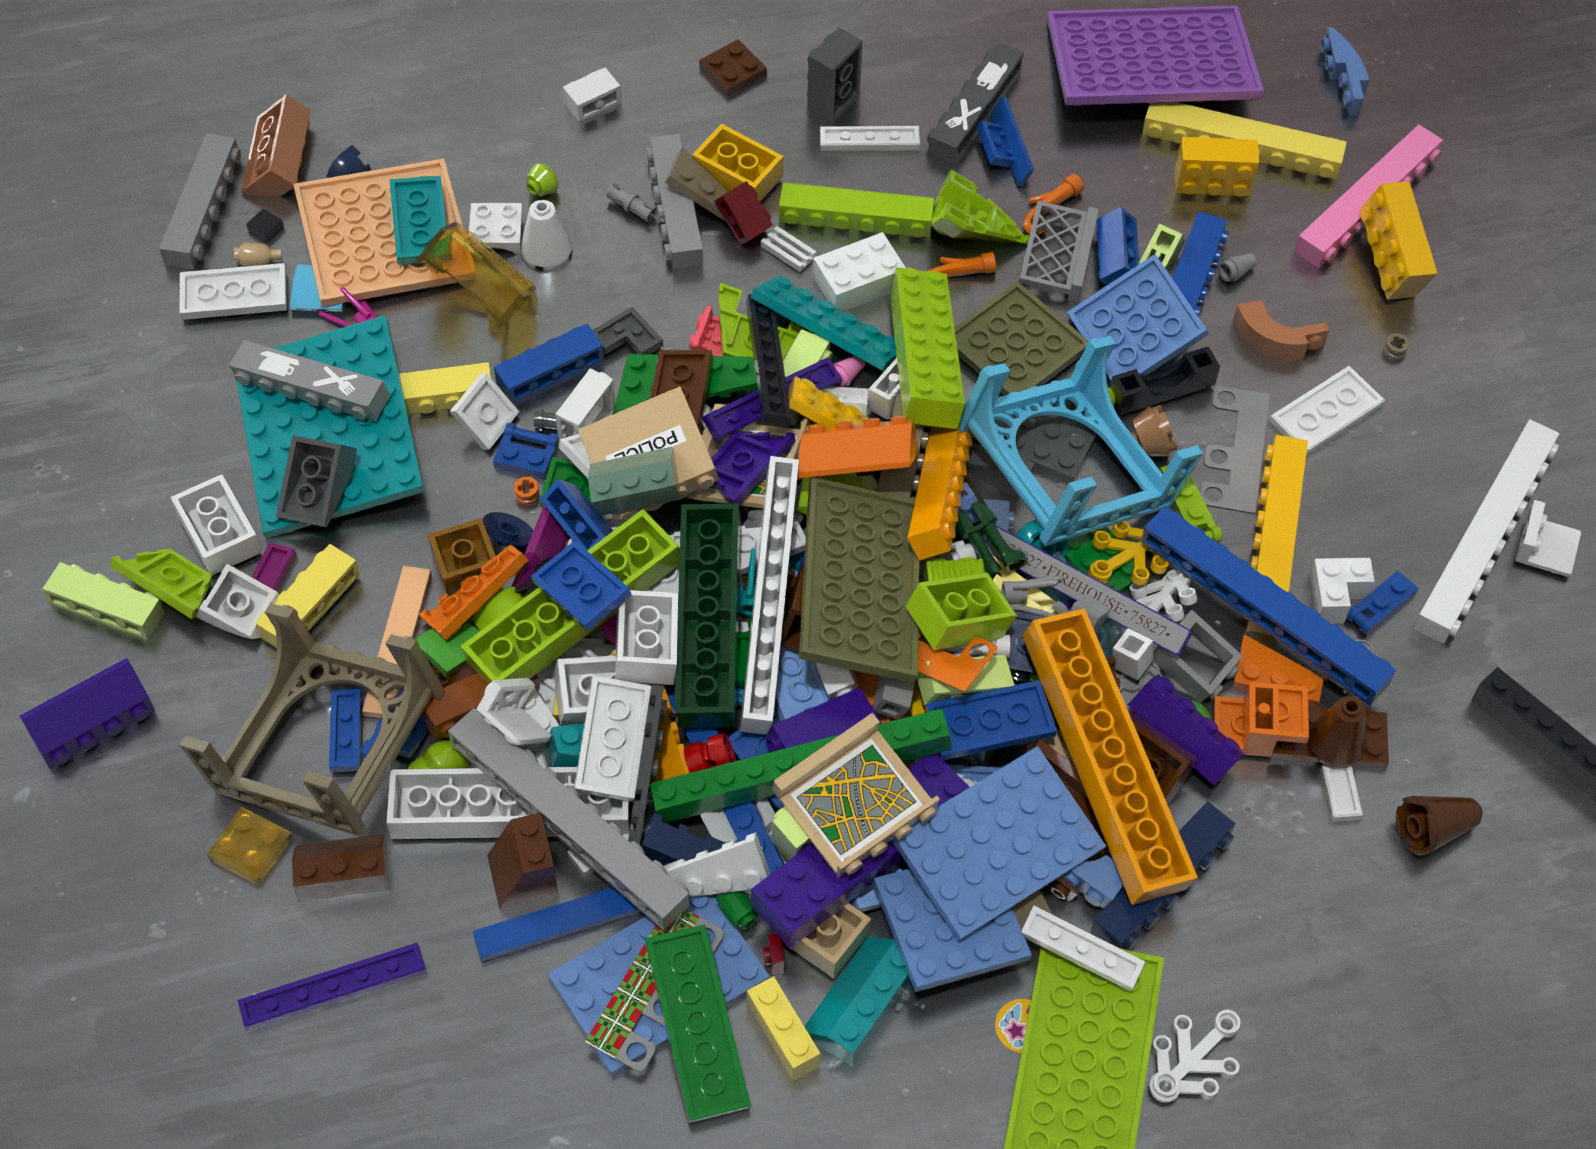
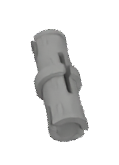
M616 183L609 187L606 197L620 204L624 211L636 214L647 223L654 218L656 208L639 199V195L636 193L631 194Z

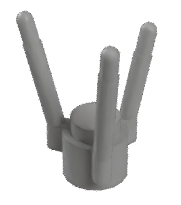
M1063 576L1024 581H1003L1001 593L1014 611H1022L1044 617L1054 616L1056 614L1021 605V602L1027 601L1028 589L1056 586L1059 581L1063 580Z

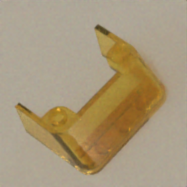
M458 222L442 227L416 259V262L419 264L426 261L425 266L435 274L439 272L449 274L483 302L488 312L486 316L496 324L495 327L498 329L513 317L536 290V286L528 278Z

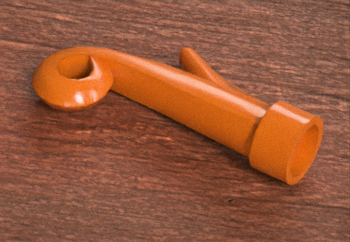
M1071 174L1058 187L1042 195L1030 198L1029 203L1035 204L1038 201L1059 205L1068 198L1075 197L1084 190L1083 181L1076 174ZM1036 205L1023 221L1024 230L1028 234L1031 231ZM1040 211V214L1042 216L1048 213L1045 211ZM1045 229L1036 232V234L1040 235L1044 233Z
M988 252L974 258L941 257L940 262L944 265L928 271H938L947 274L948 278L982 272L989 274L996 272L997 269L994 253Z

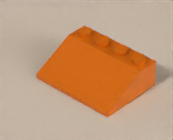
M906 415L891 417V421L880 422L879 418L863 420V424L852 425V421L838 422L836 427L825 428V424L810 425L808 430H805L801 435L797 477L807 478L910 467L918 453L915 419H907Z

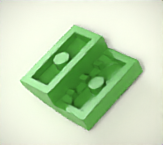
M465 621L461 625L460 630L447 640L433 628L415 640L419 643V647L429 660V663H432L447 678L468 664L461 645L480 631Z

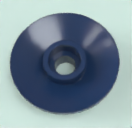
M491 512L482 519L487 534L500 545L506 547L510 545L513 547L528 546L533 529L520 518L507 513Z

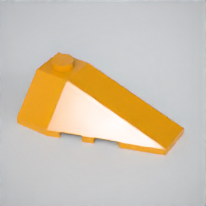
M665 687L662 699L668 700L664 722H658V729H663L660 751H654L653 758L659 759L655 781H649L648 792H652L650 783L690 773L684 757L683 743L680 744L676 721L671 722L670 719L672 717V710Z

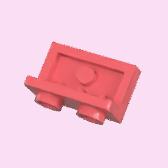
M707 305L704 314L700 313L698 317V330L696 334L691 335L689 349L711 350L713 356H722L719 316H714L713 306Z

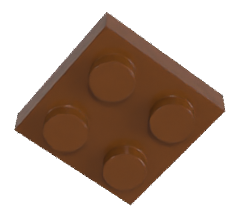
M739 39L699 60V67L727 96L767 75V67Z

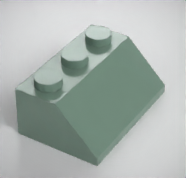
M673 447L590 464L588 473L590 497L598 516L681 499Z

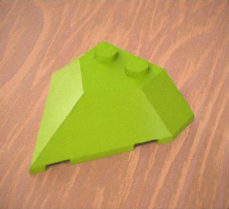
M952 169L950 170L933 206L931 226L942 235L947 234L952 238L1028 244L1029 235L1022 234L1016 227L1017 224L990 198L985 199L977 193L979 188L972 181Z

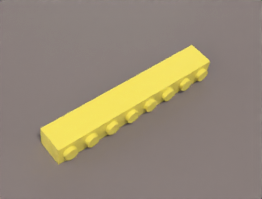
M1172 102L1149 104L1142 135L1179 144L1182 137L1258 140L1259 162L1337 180L1347 143L1338 139Z

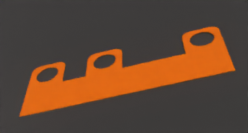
M920 629L918 630V639L923 634ZM977 637L972 639L959 657L941 649L933 650L931 645L918 640V672L965 692L997 651V646L992 642ZM984 644L988 647L989 652L982 659H974L970 656V650L973 646Z

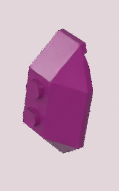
M545 505L542 508L524 554L529 561L515 576L511 587L517 588L528 577L535 573L534 567L539 562L549 556L555 557L567 547L568 541L571 538ZM525 589V590H523V591H521V592H518V593H519V594L526 593V592H527V589Z

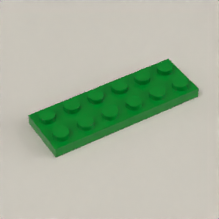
M706 925L645 938L647 954L688 1122L692 1123L749 1109L751 1103Z

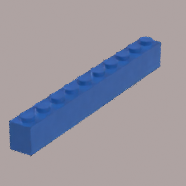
M1164 506L1144 527L1141 539L1143 544L1369 706L1390 685L1396 669L1387 660L1373 654L1363 643L1349 637L1339 626L1328 622L1315 609L1307 607L1297 600L1292 593L1286 592L1276 585L1271 578L1262 575L1252 568L1247 561L1239 559L1228 551L1223 544L1217 543L1208 537L1202 529L1194 527L1184 520L1178 512Z

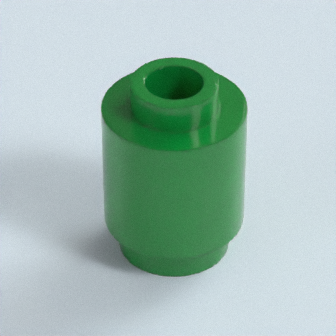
M744 891L717 894L715 898L718 902L717 907L734 929L742 928L746 930L756 923L758 913L750 906V898Z

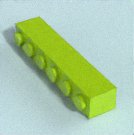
M783 182L779 203V222L930 238L934 198Z

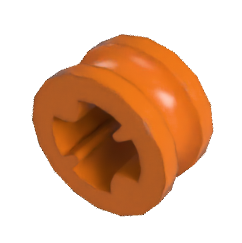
M522 477L515 482V498L519 503L531 504L538 499L539 487L537 481L531 477ZM524 488H530V493H524Z

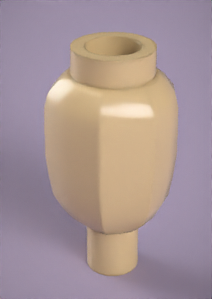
M242 243L239 247H234V263H240L244 267L267 265L271 260H282V250H271L268 245L262 243Z

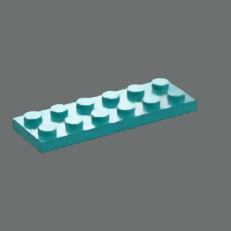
M777 276L753 288L750 298L882 371L887 369L897 358L894 337L882 334L873 325L862 323L851 313L842 312L835 308L833 303L813 296L811 291L791 284L792 282L785 277Z

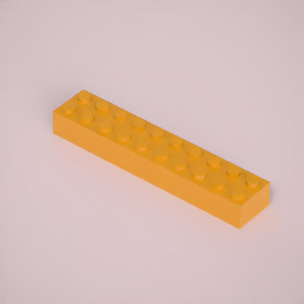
M1085 608L1033 620L1022 637L1131 904L1134 905L1186 890L1198 878Z

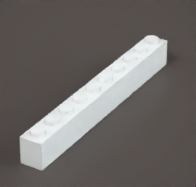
M1529 419L1419 614L1413 628L1414 630L1442 644L1446 642L1449 635L1455 637L1462 624L1458 620L1460 614L1467 615L1473 604V601L1469 600L1472 594L1478 595L1485 582L1480 579L1483 574L1489 575L1496 562L1491 558L1494 554L1499 556L1507 542L1502 538L1504 535L1510 537L1517 524V521L1513 520L1515 515L1521 517L1528 502L1524 501L1525 497L1531 498L1539 484L1535 482L1536 477L1542 479L1549 466L1545 462L1546 459L1552 460L1560 446L1555 443L1559 436L1558 432Z
M770 456L766 478L740 722L741 732L766 735L773 722L798 459Z

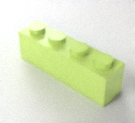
M801 329L783 360L785 377L827 357L831 360L833 353L830 351V341ZM790 408L792 419L790 425L794 426L798 420L799 413ZM760 420V421L757 422V423H759V424H761V425L782 427V426H777V425L762 423V420Z
M60 562L42 588L49 604L149 640L165 614L160 599L152 593L139 592L126 583L118 584L112 582L102 574L94 575L85 572L84 569L74 564L69 566Z

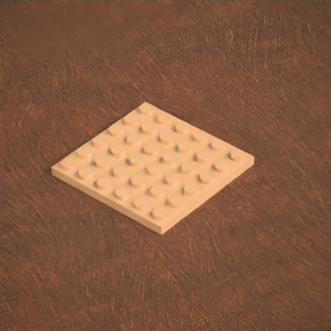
M444 159L293 184L321 306L350 302L340 291L341 287H345L356 300L476 279L475 268ZM441 176L450 261L397 264L389 179Z

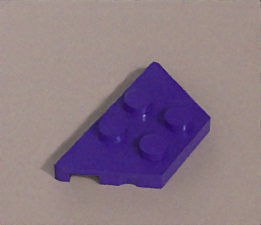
M735 432L711 458L720 479L714 482V485L730 504H740L767 474L770 456L782 457L796 442L795 434L786 432L785 437H770V432Z

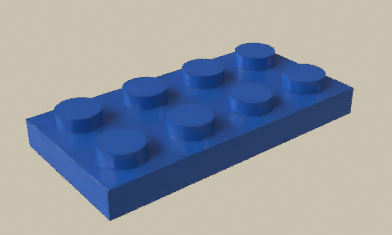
M1040 680L926 704V712L943 708L952 750L940 752L939 755L942 760L1056 737L1057 733Z

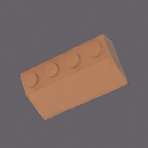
M287 94L257 117L241 193L244 195L281 197L289 190L292 191L294 189L293 184L299 181L297 175L302 164L301 156L306 145L305 136L310 125L309 116L311 110Z

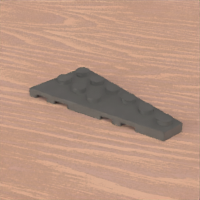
M1041 415L1030 418L1020 425L1016 432V447L1020 456L1035 463L1034 469L1071 483L1074 482L1098 434L1076 420L1057 415ZM1003 421L996 423L998 426L1002 428H1010V426ZM972 433V443L980 444Z
M652 685L628 837L630 843L635 841L639 845L640 840L645 838L649 822L644 821L645 809L651 810L653 799L652 792H648L649 781H655L659 759L653 758L654 751H660L663 729H658V722H664L668 701L662 699L664 686Z

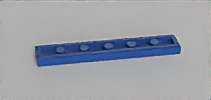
M613 887L472 932L481 962L642 911Z

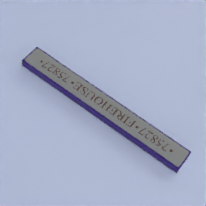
M996 526L1002 538L1012 549L1023 551L1026 554L1028 562L1018 570L1035 579L1063 576V580L1059 581L1056 586L1049 587L1075 601H1078L1086 594L1090 595L1111 609L1107 616L1108 619L1153 640L1154 644L1180 657L1194 631ZM987 538L985 543L991 554L1000 559L996 549L989 538Z

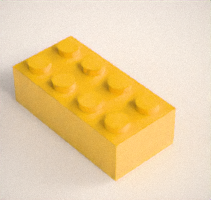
M1410 182L1382 183L1360 208V217L1365 224L1367 240L1371 244L1374 264L1378 268L1381 287L1385 291L1387 300L1412 298L1438 273Z

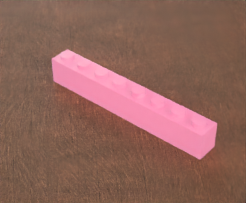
M1417 125L1299 235L1294 252L1317 268H1320L1326 261L1331 262L1341 247H1347L1356 233L1360 234L1365 229V224L1360 217V208L1382 183L1409 181L1411 185L1415 177L1420 178L1430 163L1434 164L1442 154L1440 148L1443 139L1421 125Z

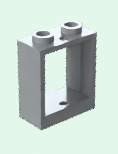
M1190 610L1177 623L1194 631L1192 635L1224 663L1223 666L1207 683L1179 656L1160 646H1157L1153 651V661L1200 703L1207 697L1213 699L1223 689L1220 683L1224 678L1228 680L1239 669L1236 664L1242 655L1193 610Z

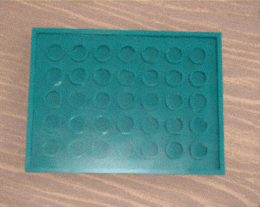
M386 315L274 348L383 380L390 398L376 422L368 419L359 420L345 412L336 413L325 406H313L305 400L298 398L289 399L281 393L275 391L266 392L258 386L251 384L243 385L236 380L262 533L266 539L313 525L276 517L293 435L357 448L351 478L331 519L425 492L389 321Z

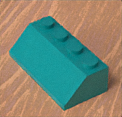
M868 936L804 1026L814 1043L852 1067L911 983L895 940Z

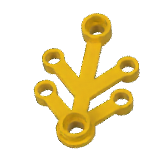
M1127 521L1115 524L1112 527V534L1117 538L1131 537L1142 539L1144 529L1130 527ZM1097 531L1092 541L1096 548L1101 550L1107 548L1122 552L1107 561L1097 560L1092 563L1088 575L1107 584L1112 571L1133 559L1131 581L1136 585H1145L1150 575L1149 571L1145 568V552L1150 548L1141 541L1137 543L1113 539L1109 533ZM1153 551L1150 569L1156 574H1163L1166 572L1169 562Z

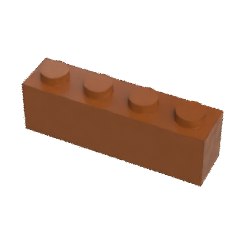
M477 673L445 687V692L440 700L430 698L420 716L427 724V728L435 741L443 737L448 738L449 729L473 708L477 710L484 697V691L488 686ZM536 674L530 680L535 684L534 687L538 692L539 677Z

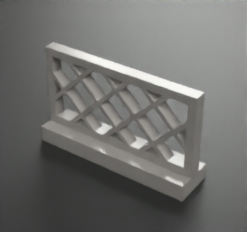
M1038 201L1019 283L1068 294L1067 300L1078 302L1099 209L1089 207L1088 211L1085 212ZM1040 211L1050 212L1054 218L1046 221L1040 214ZM1071 217L1080 219V222L1071 227L1065 219ZM1059 222L1065 230L1056 234L1051 225ZM1045 229L1050 237L1041 240L1036 232ZM1070 235L1075 243L1066 246L1061 238ZM1055 241L1060 250L1052 253L1046 245ZM1040 248L1046 256L1037 260L1031 252ZM1065 254L1071 262L1062 266L1056 258ZM1051 261L1056 269L1047 272L1042 264ZM1036 268L1041 276L1037 278L1027 276L1026 272ZM1061 274L1066 280V285L1055 282L1052 277Z

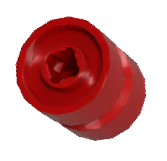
M725 733L707 738L705 744L702 741H698L684 746L683 749L690 773L736 761L733 747Z

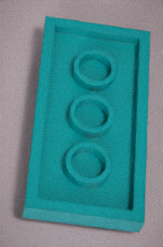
M441 176L389 179L397 264L450 261Z

